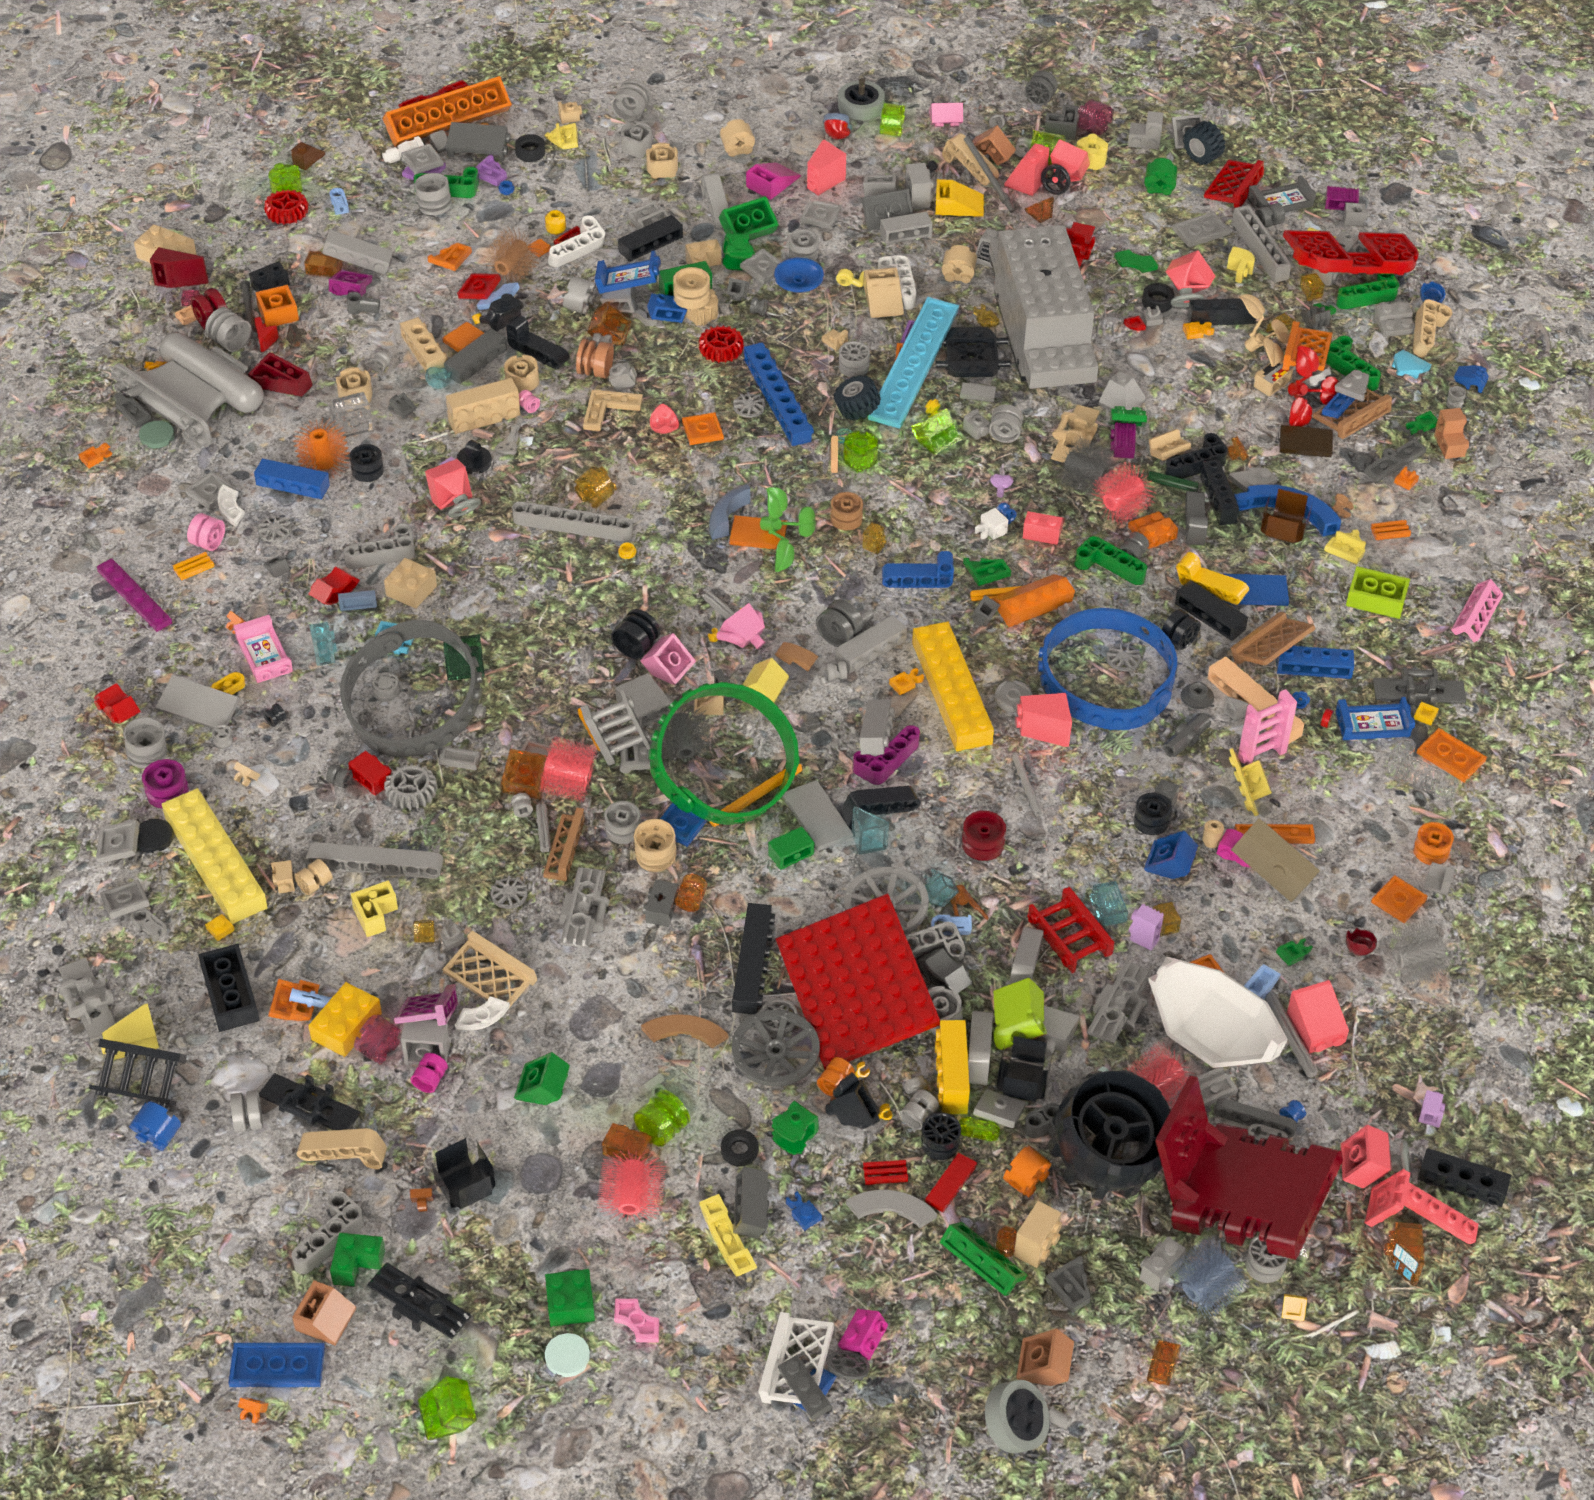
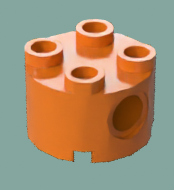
M1028 1145L1010 1163L1012 1166L1011 1171L1006 1170L1003 1180L1021 1194L1030 1198L1037 1189L1035 1185L1039 1181L1043 1183L1049 1176L1050 1172L1048 1170L1052 1163Z

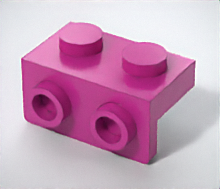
M857 1309L838 1345L842 1350L860 1352L864 1358L870 1360L888 1324L879 1311Z

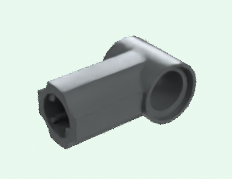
M358 292L347 294V311L350 314H359L361 311L379 313L380 299L361 297V294Z

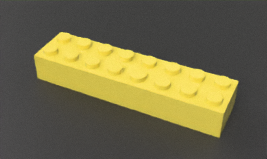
M196 788L162 803L166 821L171 825L180 844L230 923L234 924L267 909L265 893L199 789Z

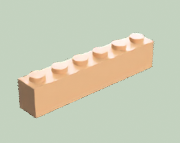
M1224 657L1209 667L1207 679L1225 695L1244 701L1248 705L1251 704L1257 712L1277 704L1278 700L1273 695L1269 694L1229 658ZM1275 713L1262 718L1261 722L1274 717ZM1295 715L1288 744L1301 737L1305 723ZM1272 726L1265 729L1268 731L1272 729Z

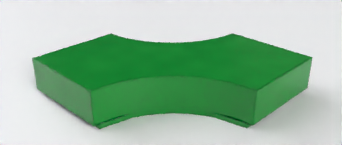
M1130 249L1114 254V258L1122 268H1135L1141 273L1158 270V264L1151 255H1137L1130 251Z

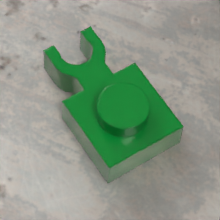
M1431 411L1415 417L1414 422L1406 423V429H1410L1411 435L1416 434L1418 430L1426 432L1436 427L1438 419Z
M1303 938L1298 944L1290 941L1278 947L1275 953L1288 966H1291L1303 960L1305 955L1311 952L1313 946L1305 947L1306 939Z

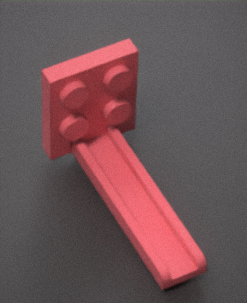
M1405 1169L1372 1187L1364 1222L1368 1226L1373 1227L1383 1222L1406 1206L1468 1244H1473L1476 1241L1479 1224L1409 1182L1411 1173Z

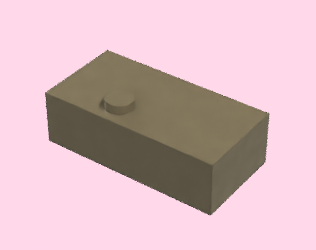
M1260 818L1257 819L1231 849L1290 902L1320 872L1317 867Z

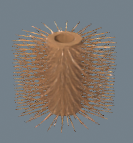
M501 231L500 237L503 242L500 239H493V246L495 248L492 246L486 247L490 251L489 254L494 255L493 257L487 256V259L489 257L490 260L488 262L495 264L485 266L495 267L493 268L496 270L495 272L497 274L500 273V276L503 275V283L504 275L508 283V273L512 277L517 274V277L521 278L518 281L522 283V276L520 274L523 276L529 275V268L527 266H529L531 261L533 262V259L531 260L529 257L533 251L529 252L530 250L528 249L533 248H528L527 242L520 240V231L519 240L516 239V235L509 238V235L505 236Z

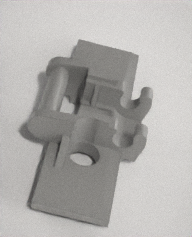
M578 867L572 893H566L559 921L561 924H564L560 945L589 948L592 932L603 931L604 925L602 923L605 910L610 902L607 897L601 896L606 870ZM585 888L592 890L589 894H584L581 891ZM593 906L598 907L595 919L588 916L589 910Z
M86 958L59 967L58 970L64 983L58 986V991L63 995L69 1008L68 1014L70 1018L80 1017L91 1042L102 1038V1033L116 1024L108 1008V1005L113 1003V995L110 989H106L104 975L99 973V978L96 981ZM72 994L73 996L79 995L82 1004L77 1006ZM94 1011L101 1013L98 1017H90V1014Z
M1126 961L1114 984H1106L1093 1007V1012L1097 1014L1087 1033L1110 1044H1114L1122 1029L1132 1032L1135 1029V1022L1140 1013L1149 1003L1141 994L1153 971ZM1131 984L1134 989L1126 990L1123 985ZM1133 1004L1135 1007L1128 1018L1123 1013L1125 1006Z

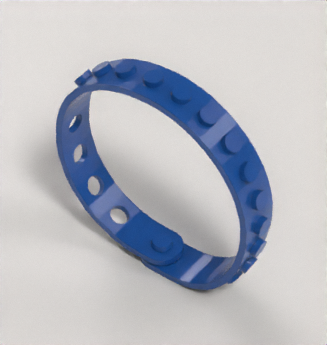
M1113 608L1087 609L1068 616L1046 635L1044 646L1040 647L1038 656L1042 658V661H1038V672H1041L1040 681L1046 693H1066L1070 714L1073 718L1086 724L1109 730L1138 728L1146 725L1158 716L1170 702L1177 671V654L1174 645L1159 627L1139 615ZM1142 627H1145L1149 631V634H1146L1142 630ZM1091 629H1113L1136 636L1155 648L1167 663L1170 675L1152 693L1147 704L1132 709L1105 708L1082 700L1063 688L1054 678L1047 661L1049 654L1060 642L1078 632Z

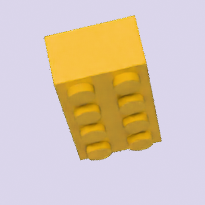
M940 1020V1029H936L935 1053H937L936 1071L938 1072L936 1084L939 1091L937 1101L939 1106H942V1113L967 1114L970 1086L965 1020Z

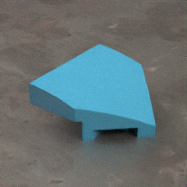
M1405 350L1396 353L1392 363V367L1397 369V375L1403 376L1407 374L1414 379L1418 378L1419 373L1422 374L1429 371L1432 365Z

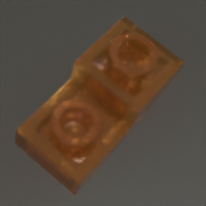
M1158 1341L1149 1367L1147 1381L1169 1386L1174 1375L1176 1361L1180 1354V1344Z

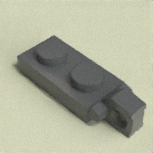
M120 392L114 395L117 409L136 428L151 421L150 414L132 397L126 399Z

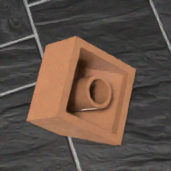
M1057 1328L1023 1338L1016 1378L1047 1386L1067 1382L1069 1380L1074 1341Z

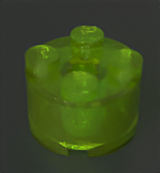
M883 104L879 134L901 137L902 124H904L905 118L904 105Z
M277 163L270 170L268 177L271 193L282 191V189L284 191L288 189L290 191L296 190V192L302 193L301 173L297 165Z
M860 431L849 433L845 437L843 445V461L856 472H863L865 469H869L877 464V437L867 431L865 433H860Z

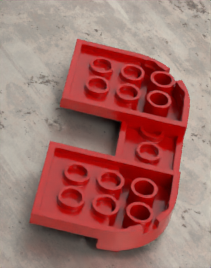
M1284 230L1283 237L1294 250L1293 258L1298 261V264L1319 270V272L1324 274L1328 272H1343L1352 274L1366 273L1369 275L1374 273L1404 275V273L1410 272L1415 268L1419 255L1418 249L1404 233L1359 232V240L1369 253L1346 252L1329 231Z

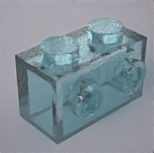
M328 621L309 625L317 666L335 663L334 652H337L335 641H332L335 639L333 628L329 629Z

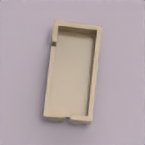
M512 378L446 395L448 422L455 434L502 422L503 418L509 420L520 415L519 393Z

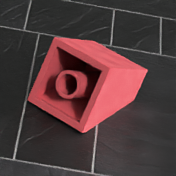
M825 139L821 141L808 161L807 189L818 196L846 180V153Z
M1035 143L1004 183V186L1033 196L1042 185L1041 173L1048 166L1050 148Z
M1066 693L1020 696V704H1017L1018 717H1015L1016 728L1020 729L1021 736L1069 747L1072 719Z
M1329 980L1292 991L1287 1015L1309 1054L1321 1052L1332 1046H1340L1346 1042L1349 1029Z

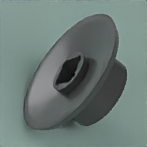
M1194 682L1187 685L1180 694L1183 703L1194 709L1207 708L1214 701L1212 690L1202 682Z

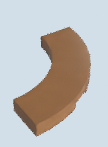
M692 1015L662 1016L641 1025V1030L653 1043L666 1037L687 1034L714 1048L728 1039V1033L717 1024Z

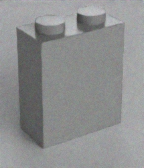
M649 673L615 688L616 701L618 703L623 701L620 691L624 690L627 697L631 696L635 705L633 709L642 727L653 723L652 720L660 719L656 716L661 717L662 713L667 715L668 711H670L668 706L671 704V701Z

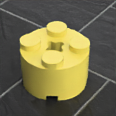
M1089 134L1087 137L1077 141L1076 147L1088 153L1090 161L1088 169L1098 170L1105 166L1108 152V143L1099 138L1096 134Z

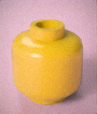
M552 210L546 214L545 228L547 232L559 235L565 231L566 217L562 212Z

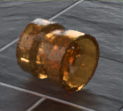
M1003 1227L997 1233L995 1247L1005 1257H1011L1015 1252L1017 1231L1014 1228Z

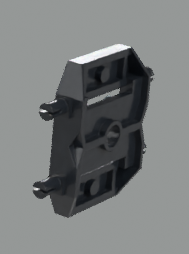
M951 327L942 343L947 360L936 361V368H946L947 374L953 377H993L998 374L1000 367L1011 366L1010 360L998 359L997 350L999 344L1008 345V337H996L989 327ZM965 343H977V344H975V345H967V344H965Z

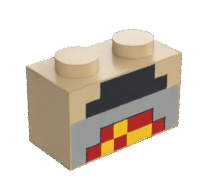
M1283 361L1274 367L1269 363L1264 369L1259 370L1255 374L1254 387L1270 397L1291 381L1293 367L1290 366L1288 371L1282 370Z

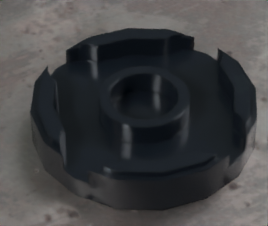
M149 819L140 823L137 848L147 853L165 850L171 845L174 838L171 825L162 819Z

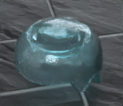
M430 367L425 372L426 382L435 389L447 387L452 378V372L447 373L446 368Z

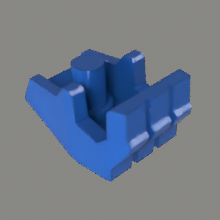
M1472 365L1459 366L1454 378L1457 383L1464 385L1468 390L1471 385H1476L1478 393H1482L1489 376L1486 368Z

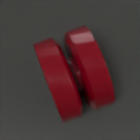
M215 288L206 290L204 295L197 294L191 297L190 300L193 313L204 330L208 318L214 311L223 307L228 308L222 295Z
M979 810L968 815L963 823L962 848L969 857L979 861H989L1001 855L1004 850L1006 823L1003 818L997 813L987 810Z

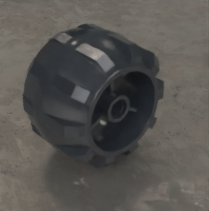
M1122 1069L1121 1071L1106 1072L1096 1070L1088 1073L1082 1082L1070 1088L1060 1103L1052 1119L1055 1133L1048 1143L1050 1154L1055 1157H1061L1067 1169L1062 1177L1069 1184L1078 1179L1085 1185L1092 1187V1197L1103 1200L1108 1191H1119L1124 1197L1130 1198L1137 1195L1144 1183L1150 1179L1154 1180L1163 1168L1156 1138L1171 1110L1162 1092L1154 1084L1135 1075L1133 1072ZM1083 1123L1096 1135L1092 1145H1090L1084 1134ZM1136 1142L1138 1148L1137 1156L1123 1160L1112 1159L1122 1143Z

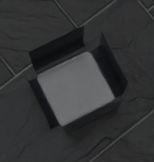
M1014 1036L1010 1064L1003 1060V1048L997 1078V1089L1003 1092V1095L1036 1102V1099L1044 1098L1051 1068L1050 1061L1049 1070H1043L1047 1043Z
M466 1138L435 1153L437 1170L432 1163L434 1180L452 1208L459 1207L460 1210L492 1195V1189L495 1187L492 1164L477 1142L479 1159L472 1165L468 1155Z

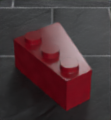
M271 352L248 373V377L259 383L263 390L302 397L313 386L309 372Z

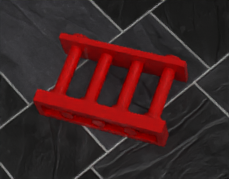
M1070 886L1063 889L1061 901L1038 911L1033 904L1029 905L1028 921L1037 929L1044 930V939L1059 956L1063 966L1068 968L1071 973L1076 972L1077 960L1091 953L1101 951L1105 957L1113 954L1115 942ZM1062 909H1066L1071 913V916L1052 925H1049L1044 919ZM1075 922L1079 923L1083 928L1063 939H1060L1056 934V931ZM1086 936L1090 937L1094 942L1075 953H1071L1067 948V945Z

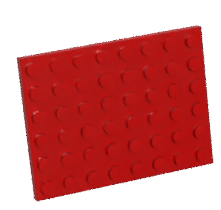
M888 893L775 938L804 1017L813 1026L818 1035L820 1044L819 1057L824 1070H826V1067L835 1057L850 1062L940 1025L939 1016Z

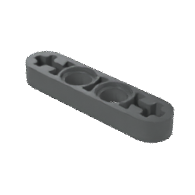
M1225 1098L1218 1099L1214 1109L1216 1115L1221 1118L1247 1126L1256 1123L1285 1132L1288 1138L1293 1137L1297 1129L1296 1121L1291 1118Z

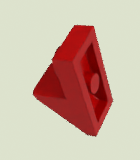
M256 317L254 321L261 352H265L279 338L277 326L266 327V323H262L261 317Z

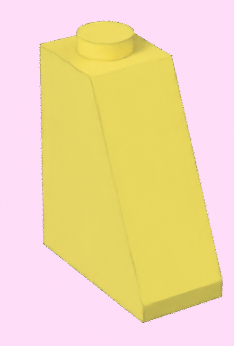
M148 1003L142 1005L102 1033L103 1039L154 1049L159 1048ZM101 1048V1049H102V1053H103V1054H106V1053H104V1052H105V1049H104V1048ZM118 1051L114 1060L124 1058L125 1052Z

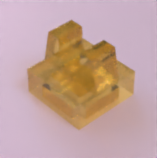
M434 920L413 922L414 942H435Z

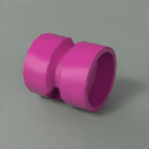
M424 1054L410 1078L411 1083L422 1092L433 1093L448 1068L447 1062L436 1054Z

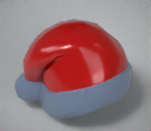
M828 113L824 115L823 124L829 137L841 140L850 135L853 127L849 123L848 115L841 113Z

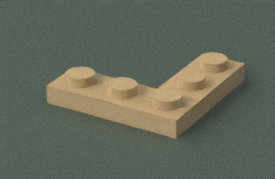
M592 390L583 423V430L601 431L606 408L640 411L643 394Z

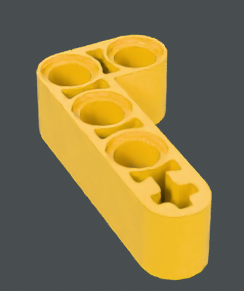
M1187 552L1176 566L1179 581L1183 586L1192 580L1223 601L1237 605L1249 591V587L1245 582L1201 567L1199 557L1192 552Z

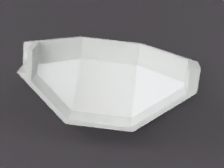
M1166 957L1157 974L1148 978L1166 1035L1211 1067L1218 1068L1270 1062L1280 1056L1288 1039L1269 1004L1222 971Z

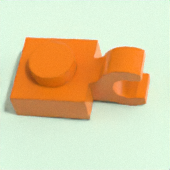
M103 443L98 448L90 447L78 454V456L88 468H91L104 460L103 457H110L112 452L109 450L110 446L107 443Z

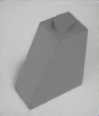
M631 287L604 293L601 297V302L605 312L634 313L636 311V288Z

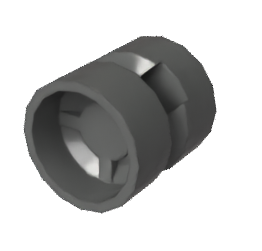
M1280 203L1257 208L1255 214L1265 228L1281 224L1285 221V212Z
M1132 532L1119 549L1140 560L1149 547V541L1143 534Z

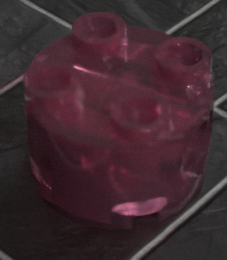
M1094 99L1089 100L1084 106H1080L1078 114H1080L1078 127L1093 134L1102 135L1109 128L1107 124L1112 121V108Z
M379 1014L377 1016L373 1015L359 1031L362 1033L361 1038L356 1037L354 1049L381 1065L387 1058L386 1053L390 1049L395 1050L399 1045L400 1040L397 1037L401 1029Z

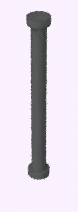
M243 280L240 282V288L243 291L246 318L252 330L249 339H256L258 335L254 326L249 292L250 282Z

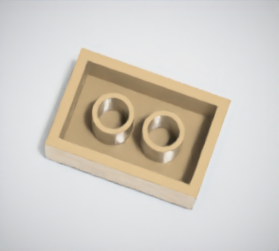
M155 224L134 242L137 258L149 263L150 258L158 247L196 255L194 239Z

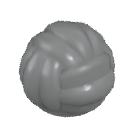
M921 1075L906 1080L904 1090L908 1095L914 1096L918 1090L927 1089V1080Z

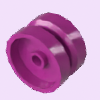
M157 760L149 764L142 773V783L146 798L156 808L163 809L162 803L189 792L185 770L175 760Z

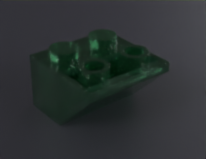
M480 634L460 636L462 642L469 645L472 651L470 653L471 657L475 656L478 661L479 667L476 668L477 672H481L482 677H485ZM443 642L447 681L471 678V669L465 658L451 645Z

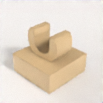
M239 762L233 768L239 771L234 776V780L240 782L241 778L244 777L242 785L246 787L250 784V778L257 781L261 775Z

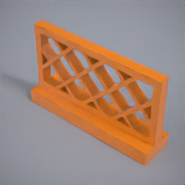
M1293 321L1282 370L1289 371L1290 366H1296L1297 346L1313 348L1316 354H1321L1318 356L1320 363L1318 370L1324 371L1333 333L1300 328V322Z

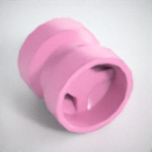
M523 390L519 393V405L524 407L528 413H533L539 408L540 400L533 396L529 390Z

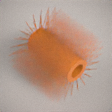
M317 424V429L313 427L314 430L312 432L307 431L310 433L308 436L307 433H302L306 436L299 439V441L294 440V442H299L297 446L300 443L303 445L295 451L300 453L296 457L302 458L298 461L303 463L300 467H304L307 463L306 468L310 466L312 469L316 467V470L326 471L330 468L332 469V467L336 468L333 465L340 462L337 458L341 460L348 458L344 457L349 454V452L343 451L345 448H342V451H340V448L344 447L348 442L342 441L346 438L340 435L342 432L337 435L338 429L337 431L334 430L335 433L332 431V428L328 432V429L326 431L324 428L321 429V427L318 429Z

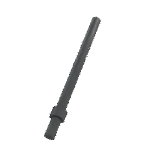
M966 136L964 138L965 143L997 191L1002 204H1005L1010 213L1014 212L1015 208L1010 201L1009 195L1004 192L970 137Z

